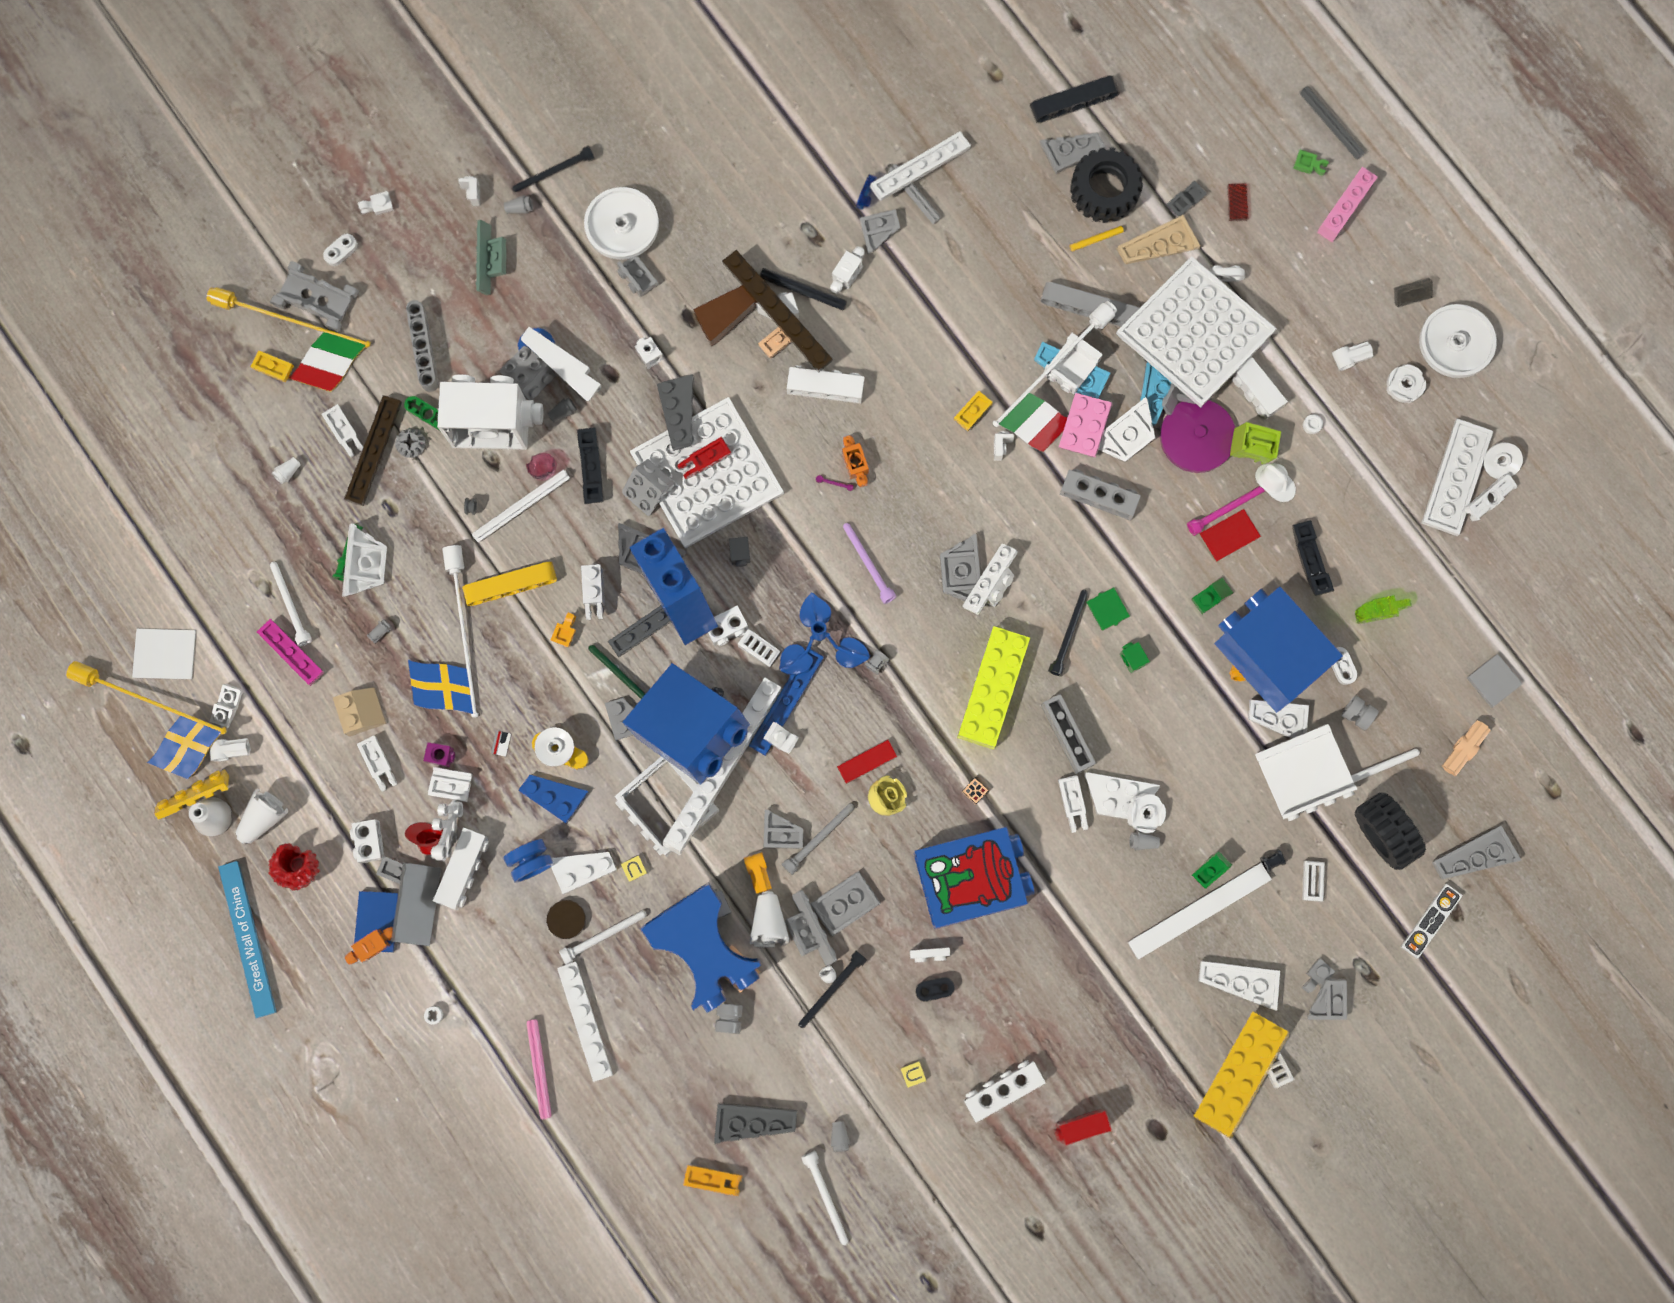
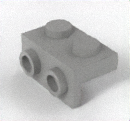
M638 256L627 259L623 263L617 262V273L622 279L626 278L629 282L628 287L634 294L637 292L641 297L658 285L656 279Z

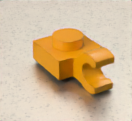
M567 612L563 625L557 623L550 641L569 648L576 632L571 627L577 616Z

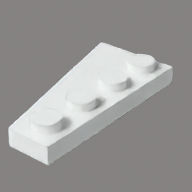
M1200 961L1199 982L1277 1011L1280 971Z

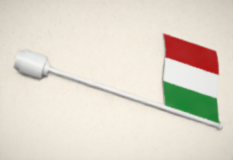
M1109 301L1101 303L1089 315L1091 325L996 421H993V425L995 427L1000 425L1006 428L1029 446L1044 452L1064 431L1067 417L1061 415L1046 401L1029 392L1093 327L1103 329L1115 317L1116 307Z

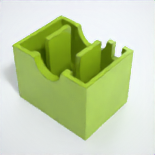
M1246 422L1234 428L1230 456L1251 458L1256 463L1261 461L1260 464H1267L1277 459L1281 431Z

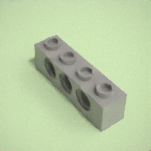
M1069 469L1059 494L1130 521L1141 496L1132 489L1124 490L1119 488V485L1116 483H1105L1101 481V478L1086 476L1077 469ZM1084 483L1087 486V490L1079 489L1078 484ZM1097 490H1102V491H1104L1105 496H1104V497H1099V496L1096 494V491H1097ZM1114 497H1121L1123 503H1116Z

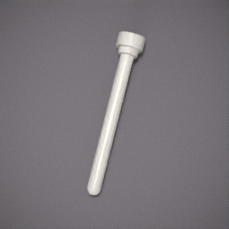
M273 561L270 563V567L296 630L295 641L297 646H305L312 642L310 633L303 629L277 562Z
M1413 749L1353 774L1351 777L1354 782H1357L1417 757L1420 752L1418 749Z
M640 911L573 948L565 947L559 950L564 963L567 965L573 961L575 955L644 919L647 913L646 911Z
M816 1151L805 1154L801 1157L804 1165H807V1168L810 1167L841 1244L847 1245L848 1238L817 1166V1159L819 1157Z

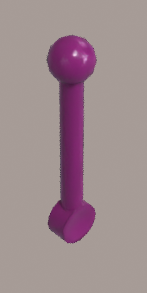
M818 475L816 477L817 483L825 482L828 484L847 488L848 491H852L854 489L853 484L846 485L843 483L824 479L821 475Z

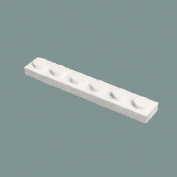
M958 132L871 183L870 188L878 199L882 201L969 150L971 145L963 134Z
M573 962L557 968L593 1082L610 1077L613 1073L578 964Z

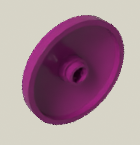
M1208 400L1201 408L1196 403L1180 402L1175 406L1172 414L1166 415L1160 429L1161 446L1166 457L1178 468L1192 473L1210 472L1223 465L1230 457L1235 425L1229 413L1213 401Z

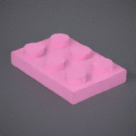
M1075 393L1059 448L1096 458L1112 403Z

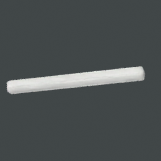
M560 471L473 532L472 535L477 542L482 541L569 480L566 471Z

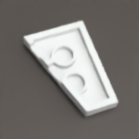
M610 852L552 858L554 865L551 868L563 895L617 871Z

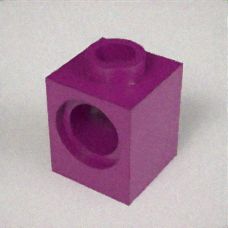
M427 742L423 761L428 764L450 767V764L455 760L454 748ZM443 750L445 752L444 758L437 760V753Z

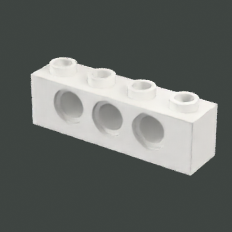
M1026 1060L1017 1065L1019 1069L1011 1072V1070H1008L1000 1075V1080L996 1082L990 1080L983 1084L984 1089L978 1092L975 1089L965 1095L967 1098L963 1101L975 1122L984 1119L1045 1084L1042 1075L1033 1061L1029 1063ZM1020 1074H1023L1026 1078V1082L1022 1086H1018L1015 1082L1016 1077ZM1002 1084H1006L1009 1088L1008 1093L1004 1096L998 1093V1088ZM984 1094L991 1096V1103L989 1105H982L981 1097Z

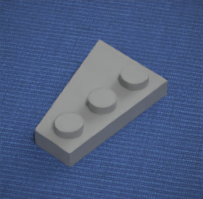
M1098 133L1076 135L1072 138L1060 137L1056 138V140L1043 139L1039 142L1056 174L1080 163L1081 158L1084 155L1088 156L1090 151L1096 150L1098 152L1099 148L1105 147Z

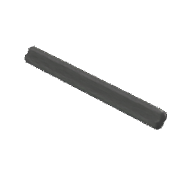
M1308 86L1304 87L1300 95L1355 159H1360L1365 151Z

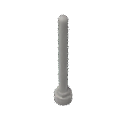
M849 803L794 858L786 859L781 865L793 875L798 870V864L854 810V805Z

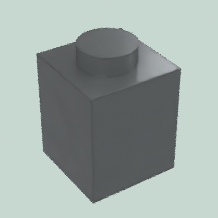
M748 536L729 538L732 565L743 567L747 566V563H751Z

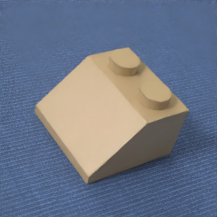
M375 688L354 690L332 697L343 732L350 737L386 724Z

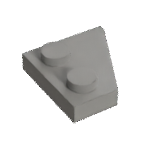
M896 209L859 219L868 254L872 253L900 229Z

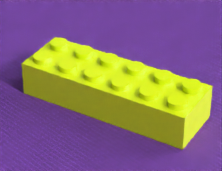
M993 626L957 738L994 750L1028 647L1029 637Z

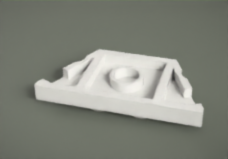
M1146 397L1104 430L1098 450L1126 462L1155 439Z
M355 524L349 525L342 597L384 584L387 546L380 541H376L368 533L362 532Z
M1085 773V779H1087L1090 794L1098 815L1128 820L1127 812L1132 797L1143 793L1155 795L1160 788V785Z

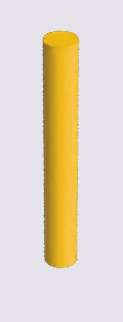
M1118 226L1070 244V249L1073 252L1124 233L1123 227Z

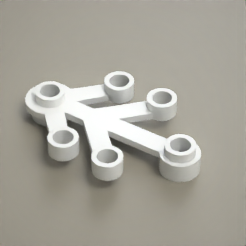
M452 800L451 804L438 805V815L447 816L448 814L447 820L434 818L432 821L433 830H442L444 828L439 844L433 846L431 850L432 858L439 861H445L447 857H451V843H455L457 840V817H461L463 814V804L457 800Z

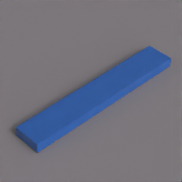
M811 649L807 654L813 658L812 666L802 674L789 677L749 744L750 748L764 756L767 755L772 744L763 739L773 722L781 727L784 726L824 659V656Z

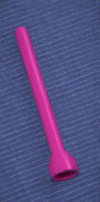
M1258 486L1206 517L1187 522L1188 530L1193 536L1199 534L1205 525L1260 495L1265 490Z

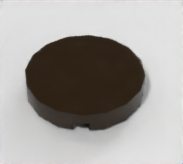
M562 900L556 902L549 909L546 923L549 931L554 936L560 939H571L577 937L584 929L586 915L584 909L578 903L571 900Z

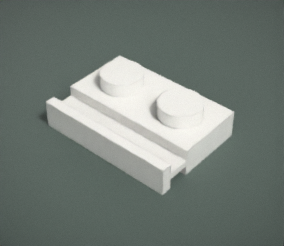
M433 767L428 795L467 802L473 774Z

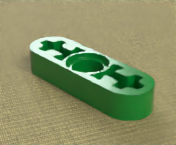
M410 396L405 400L404 407L409 413L440 431L437 421L438 409L416 396ZM411 403H416L421 408L420 411L411 407ZM427 410H433V416L430 419H425L424 417Z

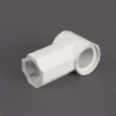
M1368 342L1350 348L1342 347L1335 350L1332 355L1338 370L1343 371L1354 366L1356 363L1372 358L1373 349Z
M247 738L229 741L224 739L216 740L210 747L211 761H226L229 758L250 755L249 740Z

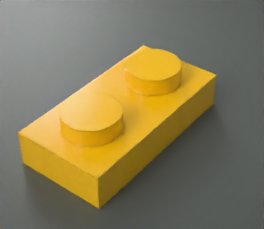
M258 350L250 367L253 370L286 383L294 366L289 362Z
M978 390L954 417V420L965 430L969 431L990 408L993 402Z

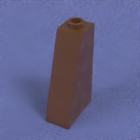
M741 285L693 310L700 327L712 347L757 307V302Z

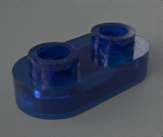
M868 175L858 197L856 208L864 210L865 207H869L872 199L870 197L872 193L870 185L876 181L877 176Z

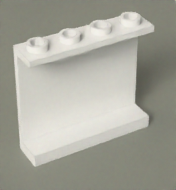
M1329 724L1255 754L1283 819L1287 818L1288 821L1299 818L1298 813L1305 810L1307 814L1318 810L1317 806L1324 803L1325 807L1336 802L1335 798L1343 796L1345 799L1355 795L1354 791L1357 790Z

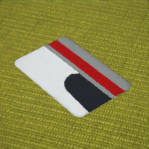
M496 731L491 753L506 756L511 734Z

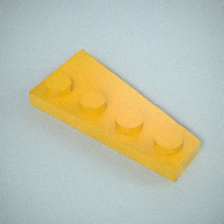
M225 769L215 771L206 780L196 781L192 784L191 788L178 791L174 794V797L168 800H161L155 806V816L160 820L180 811L184 804L191 806L196 804L203 796L206 799L214 796V792L218 789L222 792L228 790L229 774Z

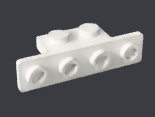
M1005 544L1000 545L964 602V609L978 615L986 602L993 607L996 606L1002 599L1007 587L1013 581L1014 574L1008 567L1018 553L1016 549Z

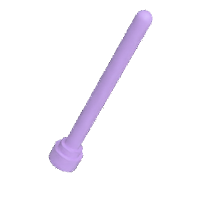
M845 523L843 528L880 589V599L883 604L893 601L897 597L895 592L889 587L887 588L851 525Z

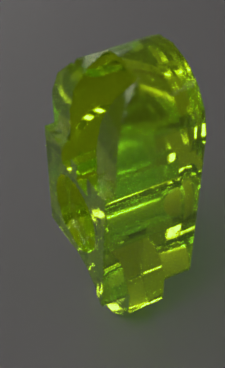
M1395 595L1373 599L1355 610L1357 624H1364L1399 617V611L1412 607L1411 599L1396 601Z

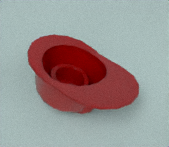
M419 822L410 825L405 830V837L410 842L416 844L421 853L431 855L432 847L439 844L443 829L433 830L432 824Z

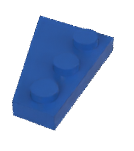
M530 774L518 790L566 824L589 793L586 790Z

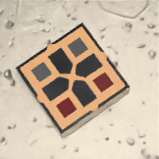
M974 777L962 790V793L976 805L989 790Z

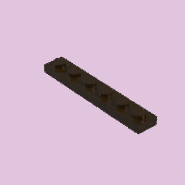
M385 395L382 396L346 492L345 501L364 507L400 410L401 400Z

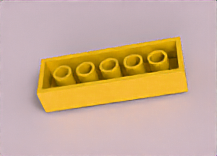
M1252 1011L1194 1117L1231 1139L1285 1044L1289 1032Z

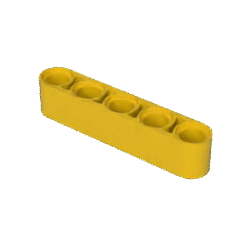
M544 562L464 585L462 589L467 606H475L555 583L557 577L553 562Z

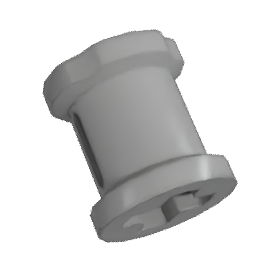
M875 650L874 656L864 665L878 675L880 668L885 662L889 661V658L880 651Z

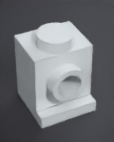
M643 337L637 341L635 346L636 352L647 369L664 360L661 351L651 337L648 339Z

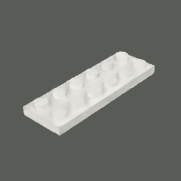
M1460 419L1455 420L1421 524L1455 536L1460 535L1466 516L1465 507L1471 501L1493 434L1492 430Z

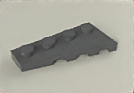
M693 374L657 384L673 451L692 446Z
M718 1103L714 1144L725 1141H738L745 1138H757L764 1135L795 1132L797 1110Z

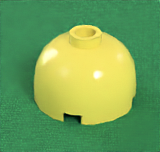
M884 776L876 780L870 786L868 792V801L871 808L876 813L884 816L897 814L906 807L905 798H907V792L898 779L889 778L890 776Z

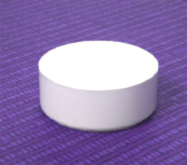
M1309 415L1303 421V429L1308 434L1318 433L1323 426V421L1318 415Z

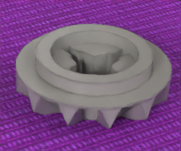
M408 428L402 430L396 436L395 446L402 456L413 458L423 452L426 445L425 437L417 429ZM409 436L413 441H416L415 443L411 444L410 448L407 444H404L405 442H408Z

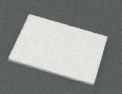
M136 629L132 678L192 679L196 630Z

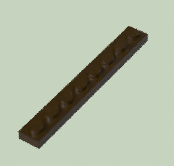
M737 249L722 260V264L818 373L833 361V358Z

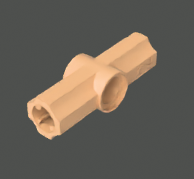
M1478 720L1475 721L1468 732L1455 743L1452 753L1442 764L1446 772L1457 776L1467 761H1470L1480 749L1479 745L1491 731L1486 724Z

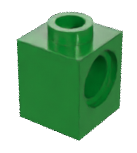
M1130 642L1122 647L1123 650L1120 652V656L1130 674L1149 664L1150 661L1139 642L1135 644Z

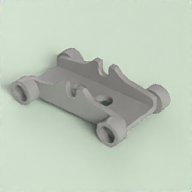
M290 261L287 267L289 274L280 292L276 296L273 295L270 303L280 309H284L286 304L289 303L327 320L325 327L339 333L342 327L340 323L352 299H356L359 291L350 285H345L344 289L341 290L323 280L319 281L312 275L303 274L304 267ZM304 290H311L312 294L309 298L305 299L302 297ZM321 297L328 298V303L324 306L318 303Z

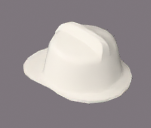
M1273 463L1262 465L1257 469L1255 474L1256 481L1271 497L1280 502H1288L1293 499L1296 492L1295 484L1288 476L1284 466Z

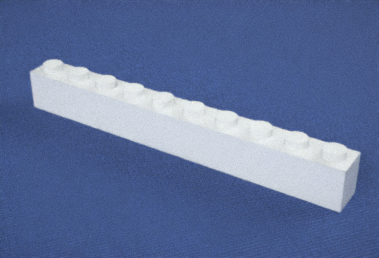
M767 678L763 679L742 713L750 723L745 740L739 746L732 747L722 759L721 769L715 776L707 777L701 785H697L663 840V846L681 855L781 692L779 685Z

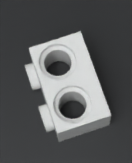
M738 605L714 617L718 625L716 628L723 629L722 635L715 636L713 634L714 629L709 631L708 635L714 646H723L729 642L730 638L743 636L746 630H748V625ZM738 619L741 623L738 627H732L730 625L731 621Z
M373 819L352 823L350 836L352 841L354 840L355 848H353L354 859L359 863L382 860L385 855L380 822ZM368 827L369 834L366 837H362V829ZM370 846L372 848V853L370 856L366 857L364 855V850L366 847Z

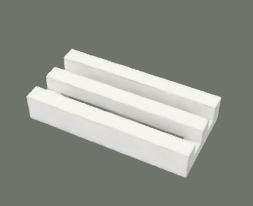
M1304 861L1302 900L1323 902L1325 862ZM1309 865H1311L1310 896H1308ZM1316 866H1319L1318 897H1315Z

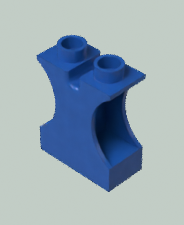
M709 882L641 927V931L653 949L670 951L681 957L688 964L693 973L696 986L691 1008L695 1010L702 1005L706 1013L726 1001L725 996L721 992L722 986L718 981L720 977H727L732 984L735 983L739 990H743L760 978L755 969L761 966L758 958L741 956L724 943L717 924V917L722 902Z

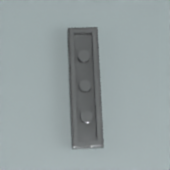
M660 605L610 639L608 643L616 655L621 657L671 623Z

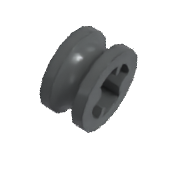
M465 498V515L469 513L475 515L477 511L476 498L472 500Z

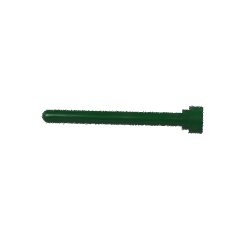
M589 645L588 650L640 699L645 696L646 693L595 645Z

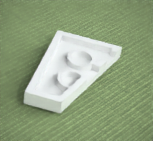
M1249 700L1248 720L1293 739L1307 733L1309 705L1288 704L1276 713L1266 701Z

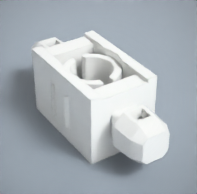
M858 246L852 253L845 252L832 272L833 282L830 287L832 292L839 293L843 286L847 289L850 288L863 268V248Z

